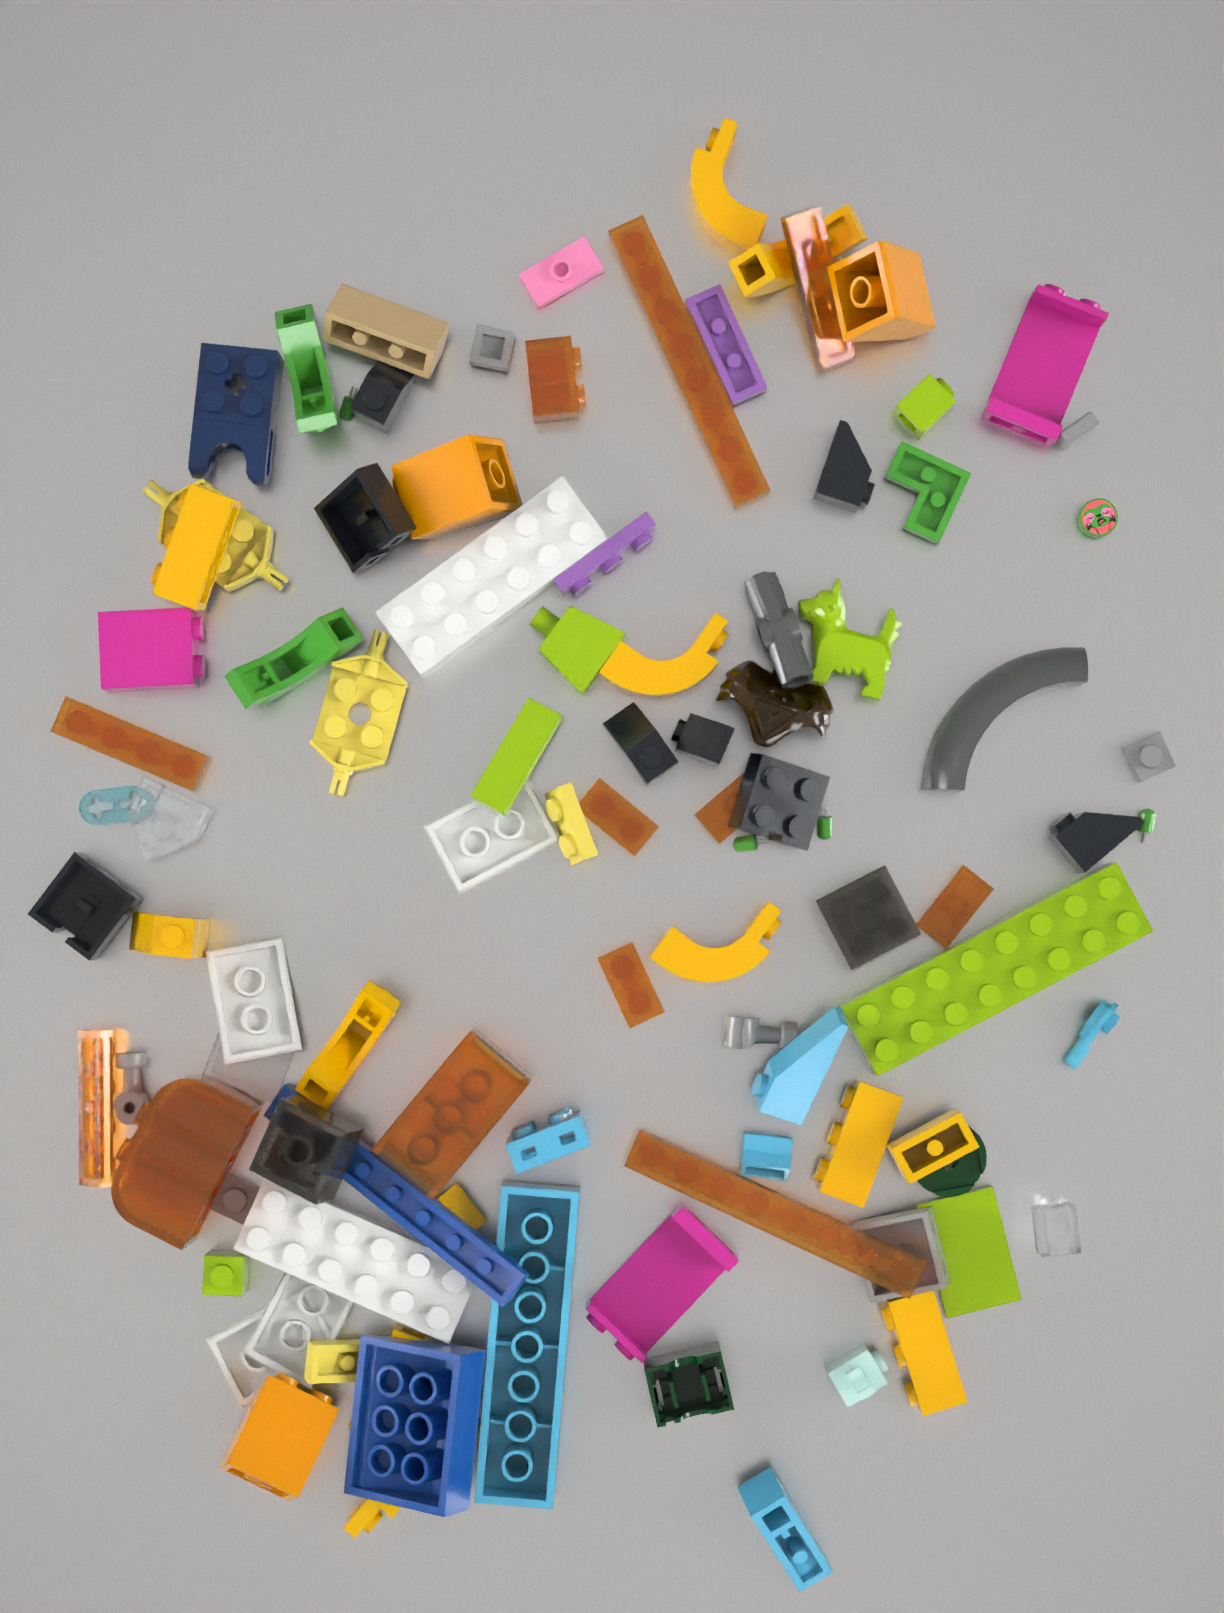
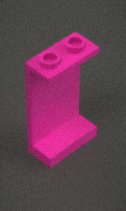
M1038 284L1029 298L980 419L1051 447L1058 440L1063 427L1061 422L1099 329L1107 320L1109 313L1101 310V305L1095 301L1081 298L1078 301L1066 296L1065 290L1052 284L1042 286Z
M681 1202L586 1302L585 1309L589 1312L586 1318L602 1334L607 1329L617 1339L614 1344L615 1347L627 1359L631 1361L636 1357L643 1363L648 1358L647 1352L725 1270L729 1272L739 1262L738 1256Z

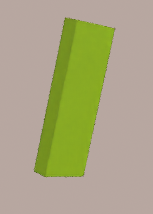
M528 698L471 793L472 799L506 816L563 720L562 715Z

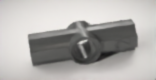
M764 571L755 574L744 583L757 618L755 623L766 653H770L779 683H781L782 689H793L805 685L806 682L814 677L801 642L803 637L793 608L788 607L776 572Z

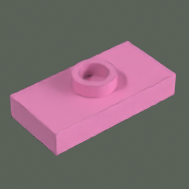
M583 236L521 272L519 278L539 310L603 273L604 268L587 239Z

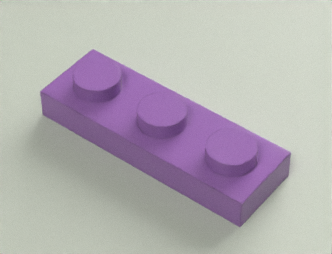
M721 284L685 299L687 309L731 405L733 406L767 391V385Z
M646 511L553 580L555 587L563 597L569 592L573 596L581 593L592 584L589 579L599 570H602L604 574L609 572L623 561L620 555L626 550L633 547L637 551L654 538L651 532L655 530L656 523Z

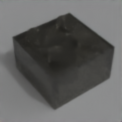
M885 865L816 900L852 971H856L923 937Z
M300 1095L280 1098L249 1170L315 1205L334 1200L364 1128Z

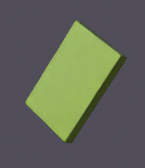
M992 1185L972 1189L959 1196L940 1197L916 1203L917 1208L928 1206L933 1208L951 1281L947 1288L938 1290L944 1315L947 1319L1022 1300Z

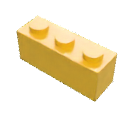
M190 484L188 490L184 489L177 503V511L180 512L175 527L171 526L164 540V548H167L163 563L159 562L152 574L151 584L155 585L152 594L194 610H205L242 501L194 484Z
M857 1079L853 1086H846L840 1102V1107L845 1108L840 1123L833 1122L826 1143L832 1146L827 1160L820 1158L814 1173L813 1180L818 1181L816 1188L819 1192L864 1208L902 1104V1096Z
M934 1291L885 1300L887 1308L881 1309L887 1331L894 1330L899 1345L893 1346L892 1349L899 1370L906 1368L910 1383L903 1385L910 1407L917 1406L922 1416L968 1403Z

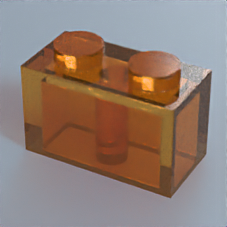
M571 336L526 340L534 424L580 419L579 408L586 407L584 384L576 385L575 370H582L580 347H572Z

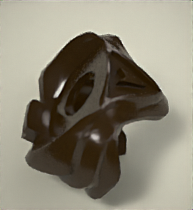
M750 660L738 664L725 674L727 679L720 685V692L717 695L716 701L731 699L742 706L756 744L763 747H771L790 733L805 727H813L825 739L826 730L830 726V715L834 713L830 697L823 686L806 683L797 688L782 689L774 668L771 673Z

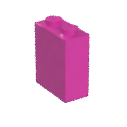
M185 607L98 612L100 681L102 690L106 692L200 688V678H205L206 675L204 655H199L198 640H203L204 625L202 617H197L195 610Z

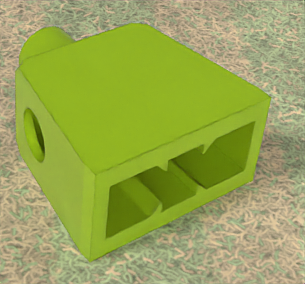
M542 606L529 624L546 637L538 649L539 653L582 696H584L595 681L599 671L619 642H623L626 638V634L623 631L573 606H570L561 618H558Z

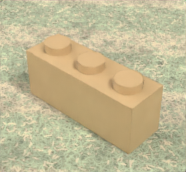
M341 284L326 310L321 340L429 379L444 352L449 323Z

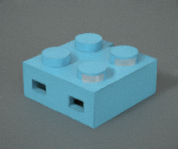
M567 1107L549 1114L547 1118L549 1122L536 1127L535 1122L530 1121L513 1128L512 1136L508 1137L505 1145L516 1174L591 1146V1137L581 1110L572 1113L571 1108ZM574 1132L575 1135L563 1139L562 1135ZM535 1146L536 1150L528 1153L525 1152V1149Z

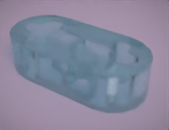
M131 785L87 792L81 798L79 813L84 821L93 825L140 821L151 815L155 801L151 792L141 786ZM137 792L139 798L145 799V805L139 807V813L135 814L134 809L121 808L120 802L132 800L133 793ZM97 797L102 803H113V809L101 811V818L98 819L95 813H90L88 810L89 806L95 804V798Z

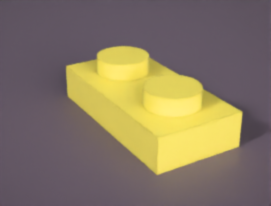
M572 783L564 784L545 793L546 812L549 818L556 824L560 835V849L563 855L569 859L571 866L597 856V849Z
M360 1339L308 1341L304 1379L309 1384L356 1382Z

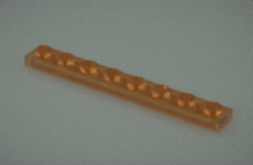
M641 215L608 230L610 240L734 508L770 493L767 481L644 216Z
M643 1129L638 1132L624 1166L908 1299L911 1298L926 1264V1260Z

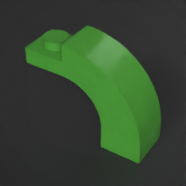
M307 304L275 312L276 330L290 378L299 433L309 431L318 433L327 430L331 426L338 425L337 420H339L335 394L313 305Z
M342 607L318 617L306 629L281 647L258 659L232 669L224 677L245 709L260 702L264 705L325 670L331 665L332 661L342 658L364 639Z

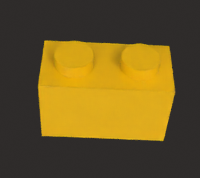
M955 1108L886 1145L904 1180L909 1184L979 1148L962 1113Z

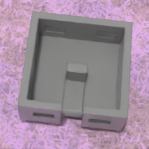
M932 1206L859 1220L852 1225L859 1257L865 1256L871 1250L875 1265L868 1266L863 1271L870 1303L945 1289L951 1281Z

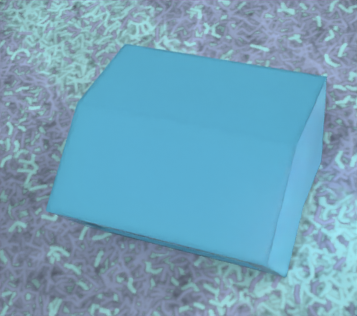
M743 1131L739 1176L788 1181L793 1138Z

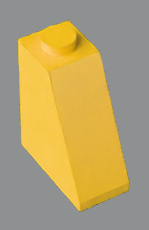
M133 911L129 950L159 956L188 959L205 958L211 919Z

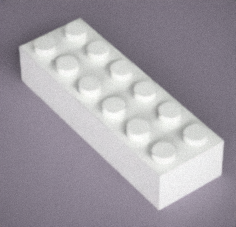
M562 476L375 613L419 674L425 679L553 586V580L607 541L608 537Z
M271 1175L265 1176L233 1247L235 1251L448 1344L475 1285L420 1240Z

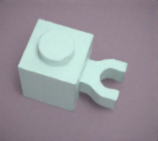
M865 1343L825 1366L829 1377L847 1407L874 1394L875 1391L888 1384L882 1374L889 1370L877 1349L869 1352Z

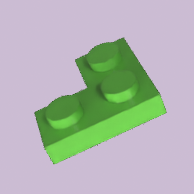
M901 441L884 478L918 494L903 529L938 544L971 473Z

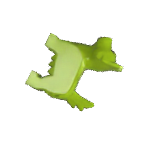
M836 579L832 589L820 590L813 598L798 601L799 616L810 622L813 628L812 672L814 678L809 681L826 685L832 671H835L837 674L843 672L845 675L853 673L858 676L862 674L866 685L861 688L859 695L879 701L885 686L884 676L891 665V646L899 637V633L896 630L902 624L896 620L895 611L891 608L888 609L883 626L877 636L861 634L847 629L845 626L846 608L841 595V581Z

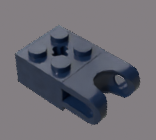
M201 343L188 469L192 478H210L213 475L217 457L225 450L237 449L245 453L246 474L255 485H266L269 482L284 360L278 350ZM243 383L246 389L239 390L238 396H235L232 392L233 387Z

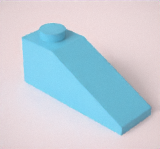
M835 1006L768 1060L763 1073L756 1075L752 1085V1095L755 1097L759 1112L802 1125L849 1027L841 1008Z
M771 1467L737 1487L751 1518L799 1592L833 1573L822 1551Z

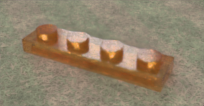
M811 207L781 217L780 220L816 368L824 369L855 358L856 353L853 342H843L827 269V267L834 264L821 207Z
M67 696L64 698L50 731L191 791H195L209 759V756Z
M78 1030L79 1185L92 1187L114 1186L116 1162L113 1156V1135L116 1125L113 1118V1096L115 1094V1082L113 1080V1057L115 1054L113 1030Z

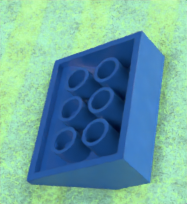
M367 1334L360 1336L344 1485L345 1494L441 1517L469 1510L486 1350L451 1343Z

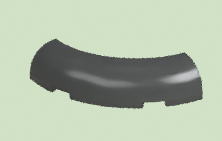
M1061 647L1026 654L1000 665L971 685L944 716L930 744L923 767L920 790L957 793L964 791L972 755L982 735L993 720L1003 710L1023 696L1047 688L1080 686L1088 682L1086 649L1083 647Z

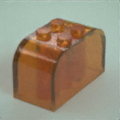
M474 1027L372 1148L371 1152L432 1201L521 1095L534 1076Z
M209 1074L188 1075L163 1086L149 1104L143 1103L134 1119V1124L138 1126L135 1134L131 1139L126 1138L115 1158L120 1163L112 1179L111 1196L120 1216L131 1225L180 1250L194 1242L211 1210L210 1208L226 1174L230 1173L265 1101Z

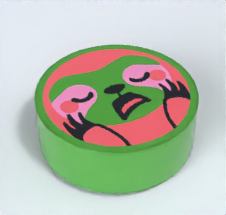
M1092 499L1079 510L1077 517L1078 526L1085 535L1091 538H1102L1116 527L1118 522L1117 510L1106 499Z

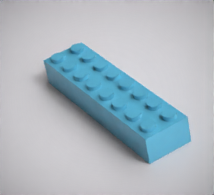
M514 1181L502 1182L496 1247L530 1274L507 1306L502 1307L491 1298L474 1503L553 1509L580 1187Z

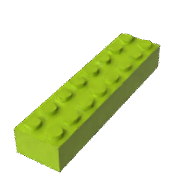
M1107 863L837 1006L842 1009L849 1029L872 1073L880 1076L1153 932V929L1118 863Z

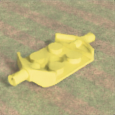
M203 478L192 483L223 494ZM150 480L147 485L159 494H155L146 486L142 493L161 505L162 511L157 541L164 545L169 528L171 526L175 527L180 514L177 511L179 497L184 489L188 490L189 485L174 493H169L153 480ZM242 507L239 510L215 582L230 592L247 585L257 578H263L280 591L284 585L273 578V576L285 584L288 582L289 577L278 571L269 562L273 548L274 530Z
M373 630L368 652L363 655L332 661L331 663L333 668L313 739L309 742L334 766L333 770L335 772L328 793L344 797L349 775L353 776V772L372 769L386 764L408 685L385 662L383 653L389 636L388 633ZM357 704H365L370 708L371 717L364 725H355L350 719V711Z

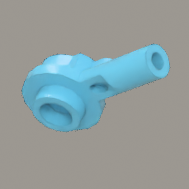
M1104 999L1098 1005L1079 1033L1080 1039L1064 1058V1061L1069 1066L1076 1069L1089 1053L1090 1044L1101 1031L1108 1035L1121 1018V1016L1115 1013L1119 1008L1118 1004L1114 1002L1111 1005Z

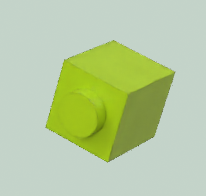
M928 374L896 405L892 413L919 440L951 410L956 402L952 397L954 392L943 379H935L931 374Z
M211 1249L204 1255L202 1295L241 1297L248 1290L250 1257L235 1250Z

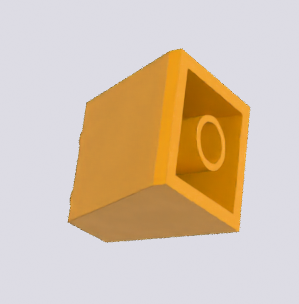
M877 241L827 267L843 342L910 340L936 328L920 253L886 241Z
M468 434L390 465L394 476L392 478L394 491L400 497L402 504L417 527L411 533L412 539L431 540L507 517L522 506L503 439Z
M277 1372L275 1377L268 1375L264 1378L218 1468L282 1499L290 1501L299 1497L338 1414L339 1408L331 1405L333 1398L314 1389L308 1394L296 1388L298 1381Z

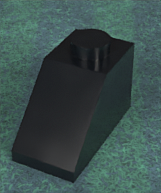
M377 361L367 373L349 407L353 416L388 434L418 375Z
M840 420L813 499L856 513L861 503L868 505L875 483L869 482L872 469L846 421Z
M635 702L603 723L608 733L646 786L678 765L679 761Z
M690 713L687 721L679 719L671 740L677 742L674 751L717 769L735 728Z
M1069 812L1052 826L1056 832L1049 839L1077 873H1085L1143 825L1144 822L1140 817L1091 812H1082L1074 816Z

